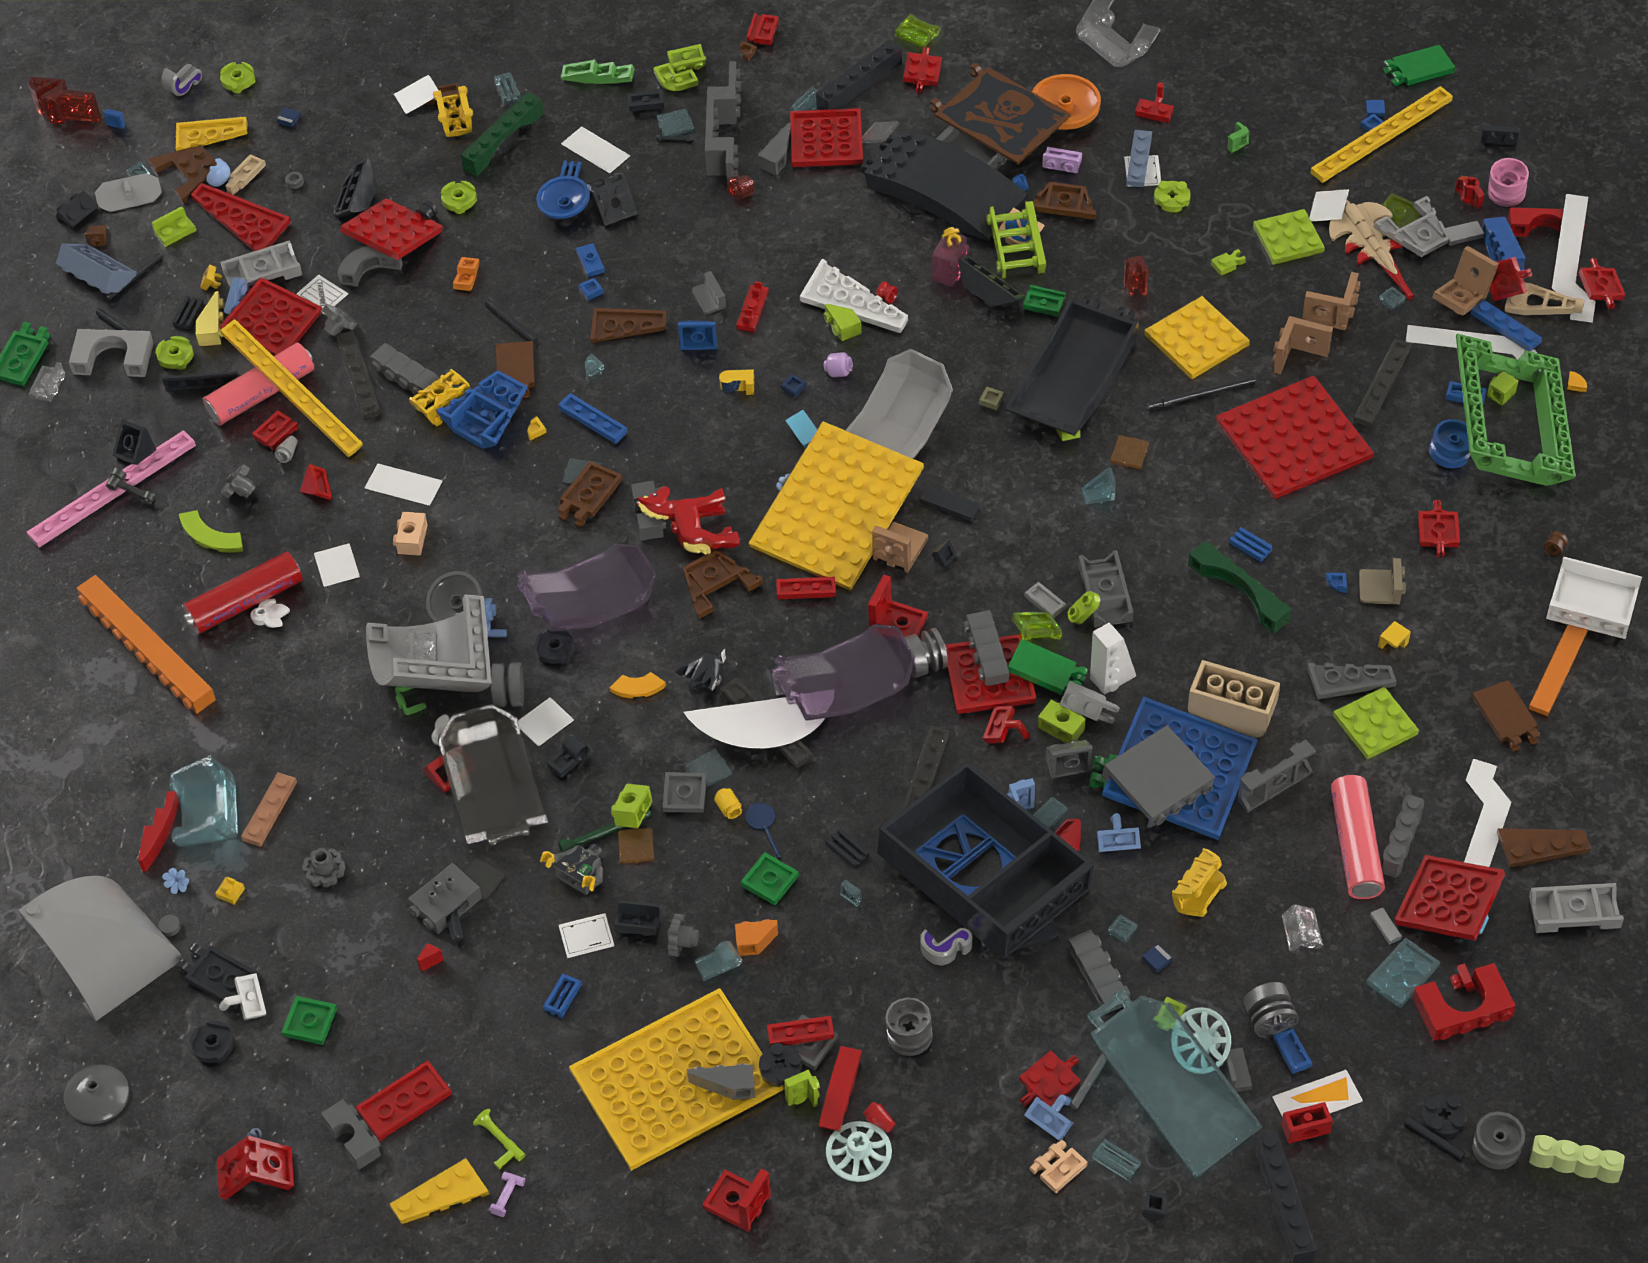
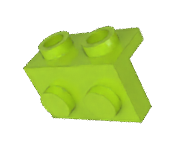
M701 44L667 51L669 63L674 72L680 73L692 68L697 70L706 66V56L703 54Z

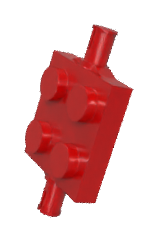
M923 47L922 54L911 52L907 54L903 82L915 84V92L918 93L919 89V94L922 93L923 86L937 87L942 57L929 55V47H927V50L926 47Z
M1516 257L1496 261L1499 264L1489 289L1493 300L1497 301L1526 293L1528 290L1524 278L1532 276V272H1530L1532 270L1526 269L1521 271Z
M1591 258L1589 260L1591 267L1581 268L1578 272L1589 300H1604L1608 309H1613L1616 306L1613 300H1623L1626 296L1615 268L1601 267L1597 262V258Z
M1437 500L1433 501L1434 510L1418 512L1419 543L1421 547H1436L1437 557H1440V553L1441 557H1444V547H1459L1458 512L1442 510L1441 501L1438 500L1437 504Z
M1050 1050L1019 1076V1081L1028 1091L1020 1099L1021 1104L1026 1107L1038 1097L1052 1107L1059 1095H1068L1081 1082L1071 1070L1074 1065L1079 1063V1059L1072 1055V1057L1064 1062Z

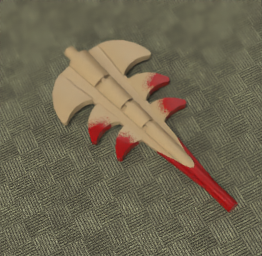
M1346 200L1342 219L1330 221L1329 235L1331 240L1335 241L1342 235L1352 234L1346 240L1345 253L1349 254L1356 248L1364 247L1358 254L1357 264L1360 265L1364 261L1374 258L1400 287L1408 300L1413 299L1414 294L1405 283L1389 252L1403 246L1393 239L1383 240L1386 235L1373 227L1376 221L1386 216L1391 218V211L1378 203L1364 202L1356 205L1354 203L1350 204Z

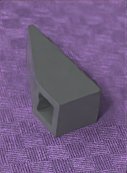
M790 123L781 128L778 134L769 141L763 150H760L757 156L759 168L775 176L787 163L791 139Z
M741 1063L736 1066L718 1065L712 1068L695 1067L687 1069L688 1082L733 1100L755 1098L752 1064Z

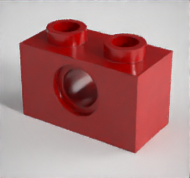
M1326 1102L1283 1112L1281 1126L1288 1144L1329 1134L1333 1120Z

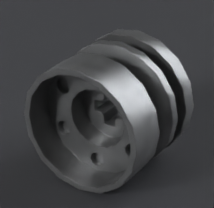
M936 628L929 629V634L927 631H922L921 640L916 634L902 638L904 658L913 677L916 678L928 674V664L933 671H938L939 667L941 669L948 667L946 646Z
M1270 982L1260 985L1244 997L1243 1003L1248 1015L1251 1017L1254 1030L1259 1037L1272 1038L1275 1034L1294 1028L1298 1023L1299 1017L1294 1005L1290 1002V995L1283 983Z
M907 997L899 999L890 1005L887 1009L885 1020L887 1037L892 1049L901 1055L907 1056L917 1055L927 1050L932 1042L933 1033L931 1015L926 1004L916 998Z

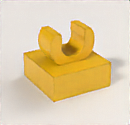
M209 265L203 274L200 285L201 289L207 291L209 286L218 289L220 286L219 282L222 279V275L215 273V266Z
M225 877L215 894L217 898L235 904L245 887L244 884L237 882L235 879Z

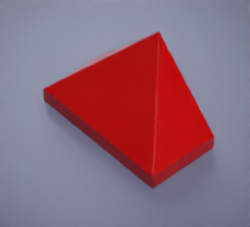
M309 464L300 492L330 500L332 495L325 469Z
M1066 819L1054 833L1075 850L1080 851L1081 821L1080 819Z

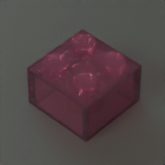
M959 235L961 237L959 244L952 238L951 247L947 246L946 239H941L932 254L933 281L953 286L954 282L959 280L961 273L958 259L967 256L969 247L966 236Z

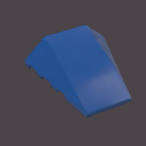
M498 370L479 382L476 388L468 389L465 391V395L459 399H453L449 402L450 405L445 408L441 407L436 411L455 434L485 449L497 444L528 387Z

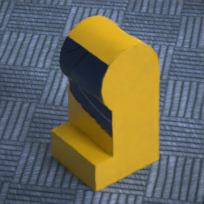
M727 370L720 374V389L723 392L746 391V395H754V370Z

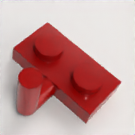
M1159 82L1157 84L1155 101L1139 100L1135 116L1169 123L1174 106L1161 103L1164 92L1163 83Z
M995 706L983 740L985 743H1004L1009 728H1016L1024 740L1030 737V733L1020 720H1012L1015 713L1012 706Z

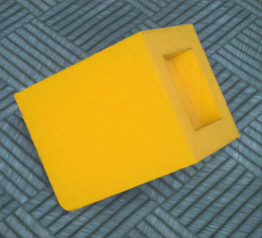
M1394 621L1380 635L1378 647L1382 649L1388 643L1394 648H1397L1399 645L1404 648L1409 643L1411 631Z

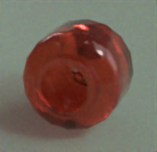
M742 174L730 180L728 192L735 199L741 200L753 194L755 183L750 176Z

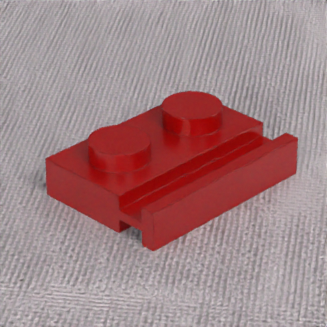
M754 13L747 34V42L751 40L754 43L771 45L779 23V16L765 14L758 16L757 13Z
M277 410L252 435L258 442L266 447L269 446L271 450H275L299 426L298 422L292 421L290 417Z

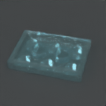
M1405 938L1369 976L1366 984L1399 1008H1402L1412 997L1414 988L1423 985L1439 967L1440 961Z

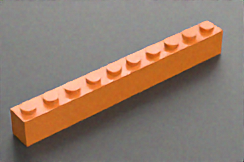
M96 575L77 587L79 594L77 598L83 606L87 605L91 614L94 617L98 616L106 629L110 628L117 640L121 639L125 647L129 651H133L141 663L145 662L149 671L153 675L156 673L164 686L168 685L176 698L180 697L187 709H192L197 714L216 700L213 689Z

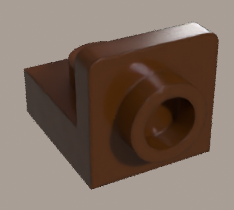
M88 226V232H85L87 244L90 246H106L107 226Z

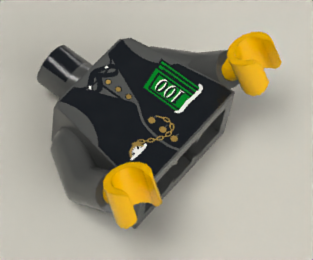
M592 844L587 850L578 845L559 854H552L547 851L542 853L540 862H546L545 866L547 868L553 865L556 878L586 895L590 890L593 891L594 887L603 882V868L601 859L598 857L602 850L596 844Z

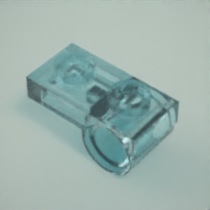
M731 941L721 942L715 947V952L695 960V966L704 981L742 964V959Z

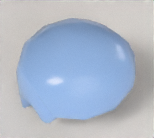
M221 158L215 159L217 165L210 166V172L207 175L206 180L213 187L221 186L229 179L230 168Z

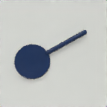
M765 803L753 804L746 810V823L753 829L765 830L776 857L780 859V853L768 829L775 821V811Z

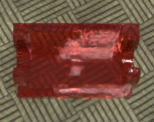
M1143 255L1125 259L1124 287H1127L1132 296H1134L1133 289H1139L1142 296L1147 295L1149 269Z

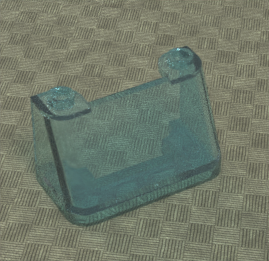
M208 756L170 774V789L181 797L182 827H176L172 832V840L176 845L185 847L227 841L237 836L235 780L228 768L211 756Z

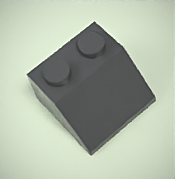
M1087 740L1046 747V761L1051 778L1091 771L1092 745Z

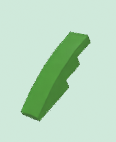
M596 60L563 65L561 79L594 84L631 82L634 67L632 64L616 67L614 62L597 64Z

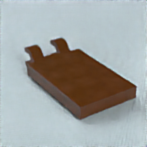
M533 341L496 344L497 371L499 370L528 387L523 398H530L529 388L535 387Z
M590 461L561 496V505L557 509L561 513L558 515V518L566 520L570 511L575 513L574 519H577L574 525L582 527L587 516L593 518L622 482L623 475Z
M1509 680L1472 693V699L1501 743L1507 741L1513 752L1521 749L1519 746L1522 743L1519 737L1521 735L1526 736L1530 745L1539 743L1537 737H1540V733L1537 730L1538 724Z

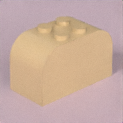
M1202 660L1189 692L1188 711L1191 715L1252 738H1258L1266 733L1278 701L1280 683Z

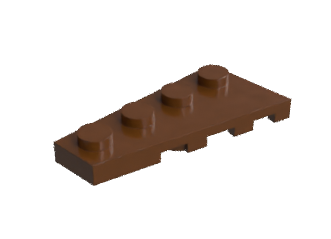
M594 308L590 341L595 343L666 330L667 311Z
M1497 829V835L1509 868L1588 853L1591 850L1584 830Z

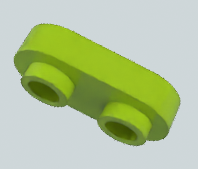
M1087 591L1070 607L1068 611L1069 620L1075 624H1082L1099 607V594Z

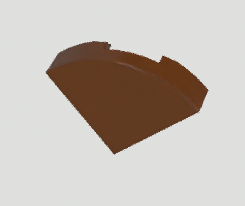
M741 41L740 55L744 60L749 61L756 53L757 46Z

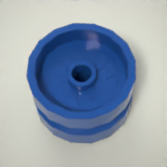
M1448 419L1437 424L1429 444V454L1438 465L1454 469L1462 467L1468 462L1471 455L1465 422Z

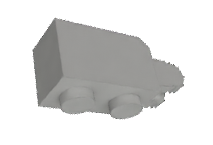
M1069 681L1060 706L1095 721L1100 719L1111 724L1115 721L1114 717L1101 712L1102 709L1105 708L1112 712H1119L1120 709L1119 706L1106 701L1104 695Z

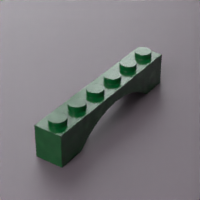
M527 92L461 154L463 170L477 177L488 167L494 153L508 135L521 126L533 124L543 115L542 100Z
M1205 540L1189 553L1188 566L1203 577L1223 580L1240 589L1253 603L1258 614L1259 623L1274 634L1290 621L1292 609L1289 605L1279 600L1272 591L1264 588L1258 580L1249 576L1243 568H1239L1229 557L1219 552L1214 545L1209 544Z

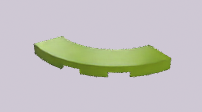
M198 510L179 514L184 531L200 546L227 553L243 551L240 532L223 533L211 529L201 520Z

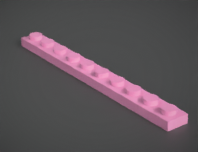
M184 430L158 446L155 452L138 465L131 464L124 468L123 471L127 474L124 482L131 486L138 484L196 446L195 441ZM107 479L27 531V535L38 547H41L124 493L125 490L119 487L116 491L108 489L106 483L109 479Z

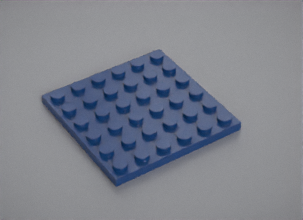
M1143 696L1119 755L1168 725L1215 776L1213 789L1208 794L1198 796L1194 803L1191 805L1186 804L1177 814H1171L1165 820L1219 840L1238 792L1240 778L1245 774L1258 739ZM1112 778L1107 781L1102 796L1140 810Z

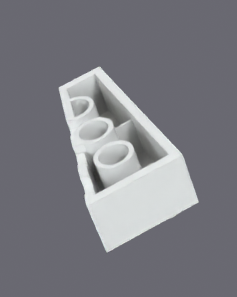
M1110 623L1093 631L1090 679L1105 695L1110 691H1115L1120 685L1136 677L1124 638Z

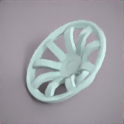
M1201 1007L1188 1010L1178 1019L1174 1027L1172 1037L1173 1049L1179 1062L1190 1071L1196 1073L1212 1072L1224 1063L1230 1052L1231 1034L1229 1027L1223 1017L1212 1009ZM1196 1013H1202V1028L1196 1024V1022L1192 1018V1015ZM1208 1014L1217 1019L1211 1028L1207 1024ZM1186 1019L1189 1025L1196 1031L1195 1033L1180 1029ZM1222 1025L1226 1037H1221L1219 1032L1216 1031L1219 1026ZM1178 1035L1191 1038L1193 1042L1179 1046ZM1221 1043H1226L1224 1053L1221 1055L1217 1049ZM1196 1048L1187 1062L1181 1052ZM1211 1052L1219 1061L1209 1067L1208 1055ZM1202 1053L1203 1068L1193 1066L1195 1059Z
M863 1121L850 1122L842 1125L841 1132L834 1131L826 1146V1158L831 1169L841 1178L854 1182L872 1180L884 1172L889 1165L892 1154L890 1140L885 1132L874 1124ZM856 1127H866L869 1128V1130L865 1134L863 1132H857ZM851 1128L852 1134H850L848 1139L840 1135L844 1130ZM874 1131L883 1138L879 1142L869 1141ZM835 1139L846 1145L841 1149H831ZM886 1145V1156L877 1154L872 1148H880ZM847 1153L842 1162L835 1165L832 1156ZM868 1156L883 1162L876 1171L872 1167ZM851 1159H854L852 1175L843 1172L842 1169L846 1167ZM860 1160H863L870 1174L858 1176Z

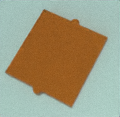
M1119 435L1110 462L1124 465V467L1129 466L1141 469L1149 442L1136 439V437L1130 438Z
M634 828L633 830L618 831L620 864L633 862L638 864L639 862L654 861L652 828Z

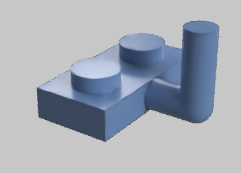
M233 277L224 313L230 314L245 297L248 280Z
M484 598L487 637H507V629H491L490 622L493 620V616H496V604H493L492 598Z
M1118 813L1113 814L1110 818V821L1113 823V830L1097 831L1099 852L1141 849L1139 828L1122 829L1121 816Z
M1059 1095L1051 1107L1036 1097L1024 1115L1056 1139L1062 1140L1073 1122L1060 1114L1059 1111L1063 1105L1069 1106L1072 1099L1065 1095Z

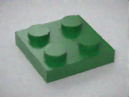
M764 852L741 880V886L769 903L776 905L799 877V872Z
M296 996L282 1029L283 1037L323 1045L337 1010L336 1004Z

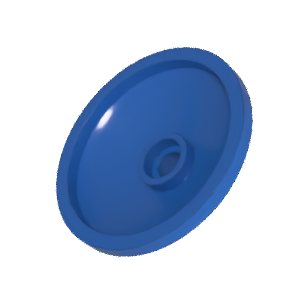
M560 176L547 181L537 193L536 201L539 210L544 215L555 219H565L577 215L587 206L590 199L587 184L574 176Z

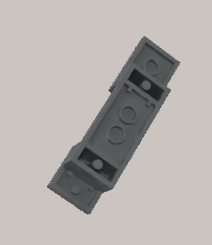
M736 61L729 62V86L707 87L705 133L707 176L727 175L728 188H735V181H738V170H735V168H739V157H735V155H738V145H734V137H719L716 130H719V124H737V117H740V106L738 104H741V94H738V92H741V81H738L740 79V69H737Z

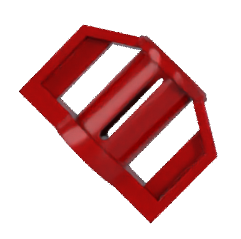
M1467 176L1457 178L1455 191L1461 195V200L1464 203L1472 204L1477 209L1483 205L1484 193L1479 186V180L1475 177Z

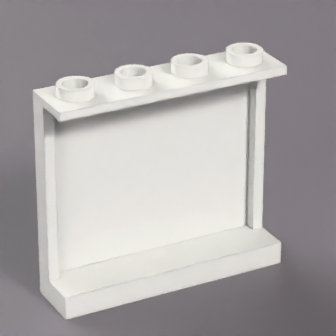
M1563 557L1546 619L1625 639L1642 577Z

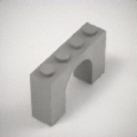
M77 329L69 360L73 375H91L94 361L98 354L109 348H121L127 351L124 360L127 376H146L153 348L150 331Z

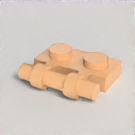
M1060 1140L1057 1144H1052L1048 1148L1049 1151L1043 1156H1038L1034 1160V1164L1029 1167L1033 1174L1043 1170L1044 1172L1040 1175V1179L1055 1193L1086 1168L1088 1163L1073 1148L1065 1153L1063 1149L1067 1145L1063 1140ZM1054 1157L1058 1158L1052 1165L1049 1163Z

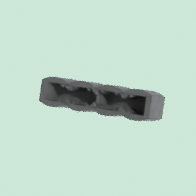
M386 343L369 356L370 366L374 371L383 373L388 380L398 382L401 388L412 391L414 396L418 394L419 390H424L439 379L434 372L425 369L421 364L411 360L408 356L398 352Z
M990 610L968 614L967 621H964V629L966 633L970 634V637H968L970 649L974 648L975 651L973 658L975 665L978 664L980 668L978 669L980 681L983 680L985 686L1009 682L1008 666Z
M1407 795L1403 800L1401 812L1396 819L1395 828L1390 834L1389 844L1384 850L1381 864L1383 874L1394 878L1400 875L1404 859L1409 852L1410 843L1414 839L1416 827L1421 820L1424 806L1423 799Z
M1089 930L1069 938L1067 947L1077 963L1081 974L1087 981L1091 992L1096 997L1100 1008L1104 1014L1127 1006L1130 991L1126 985L1123 986L1119 981L1121 980L1120 973L1117 968H1113L1110 964L1111 958L1108 952H1104L1101 948L1102 943L1097 934L1094 935Z

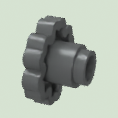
M326 303L321 310L328 316L324 323V330L333 336H337L338 333L340 334L344 327L354 330L358 324L341 308H336Z
M243 463L235 472H231L226 479L227 484L222 489L221 494L228 499L235 492L239 496L247 498L255 488V485L252 484L253 481L246 477L250 468Z
M324 848L312 851L311 857L305 858L302 866L307 882L315 887L320 884L323 887L336 884L337 878L344 876L346 868L339 852H336L335 849L326 851Z
M674 914V919H672L671 926L668 929L669 956L679 957L682 947L691 948L698 944L699 930L691 926H685V915Z

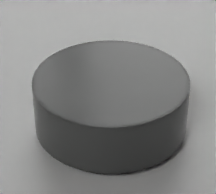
M291 172L285 178L286 185L290 189H298L304 184L303 176L299 172Z
M174 915L162 917L158 924L164 936H174L181 928L179 919Z

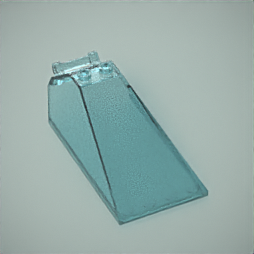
M1119 990L1115 993V997L1097 1010H1092L1087 1014L1089 1021L1097 1027L1090 1034L1101 1052L1195 1178L1262 1128V1125L1170 1002L1165 1003L1144 996H1140L1132 1002L1123 990ZM1118 1004H1123L1125 1007L1123 1010L1105 1023L1103 1022L1102 1016Z

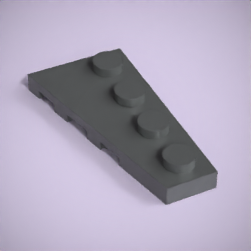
M1315 663L1307 664L1317 699L1377 690L1382 687H1395L1397 683L1392 667L1387 665L1356 667L1354 664H1345V666H1333L1331 663H1325V666L1315 665Z

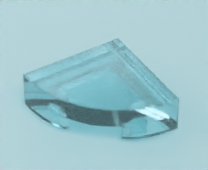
M590 354L585 361L586 374L588 377H591L604 368L603 363L593 354Z

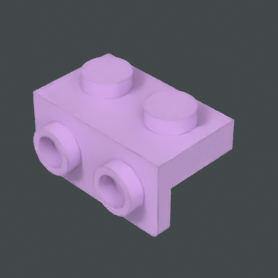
M1047 147L1046 153L1043 154V167L1078 173L1082 153Z

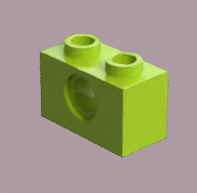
M1051 700L1038 716V728L1065 743H1071L1076 741L1084 732L1086 718Z
M625 785L623 791L619 793L617 802L611 809L615 826L639 828L653 802L649 786Z

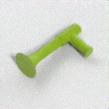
M486 1109L476 1117L473 1125H482L487 1128L508 1150L497 1161L493 1162L495 1167L500 1170L513 1157L521 1161L526 1154L492 1122L489 1116L490 1109Z

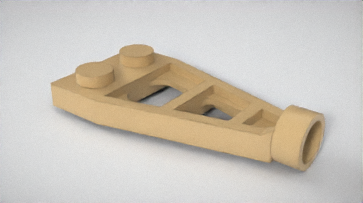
M1525 283L1528 291L1524 294L1508 297L1505 305L1506 313L1519 315L1582 314L1584 299L1571 298L1531 283ZM1534 294L1544 299L1543 304L1536 306L1528 305V296ZM1548 300L1560 301L1562 306L1549 307L1547 306Z

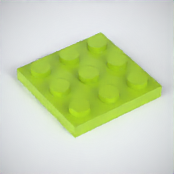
M1305 209L1254 221L1253 227L1273 265L1324 252L1325 247Z
M1385 687L1333 713V717L1367 760L1419 733V729Z

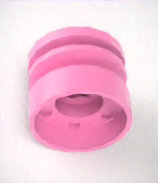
M1514 158L1500 159L1493 164L1488 185V196L1493 203L1499 206L1511 207L1523 201L1529 175L1527 166Z

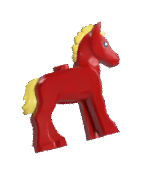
M663 486L649 496L637 498L639 500L637 505L645 515H648L650 518L655 517L657 520L668 519L672 521V532L677 534L680 545L689 552H702L706 555L711 553L710 550L720 547L734 548L735 546H740L738 533L732 532L731 526L724 528L719 534H713L701 529L700 518L724 515L725 508L722 502H725V495L722 488L705 497L667 501L670 489Z

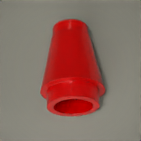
M875 1101L863 1114L868 1122L887 1133L896 1125L884 1107Z

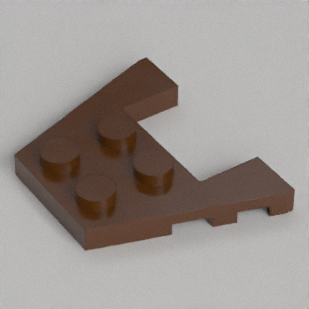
M202 145L148 159L149 165L156 173L173 165L185 178L187 183L174 189L175 195L183 204L188 201V197L200 183H207L206 179L210 172V166L217 165Z
M716 549L710 554H706L683 567L684 576L699 619L714 611V606L706 598V595L735 579H738L748 592L763 584L762 577L759 575L755 576L750 573L749 569L738 566L734 560Z

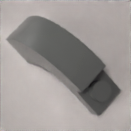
M370 246L361 247L350 253L342 261L337 271L340 284L358 286L362 275L373 268L401 270L402 260L401 258L396 260Z

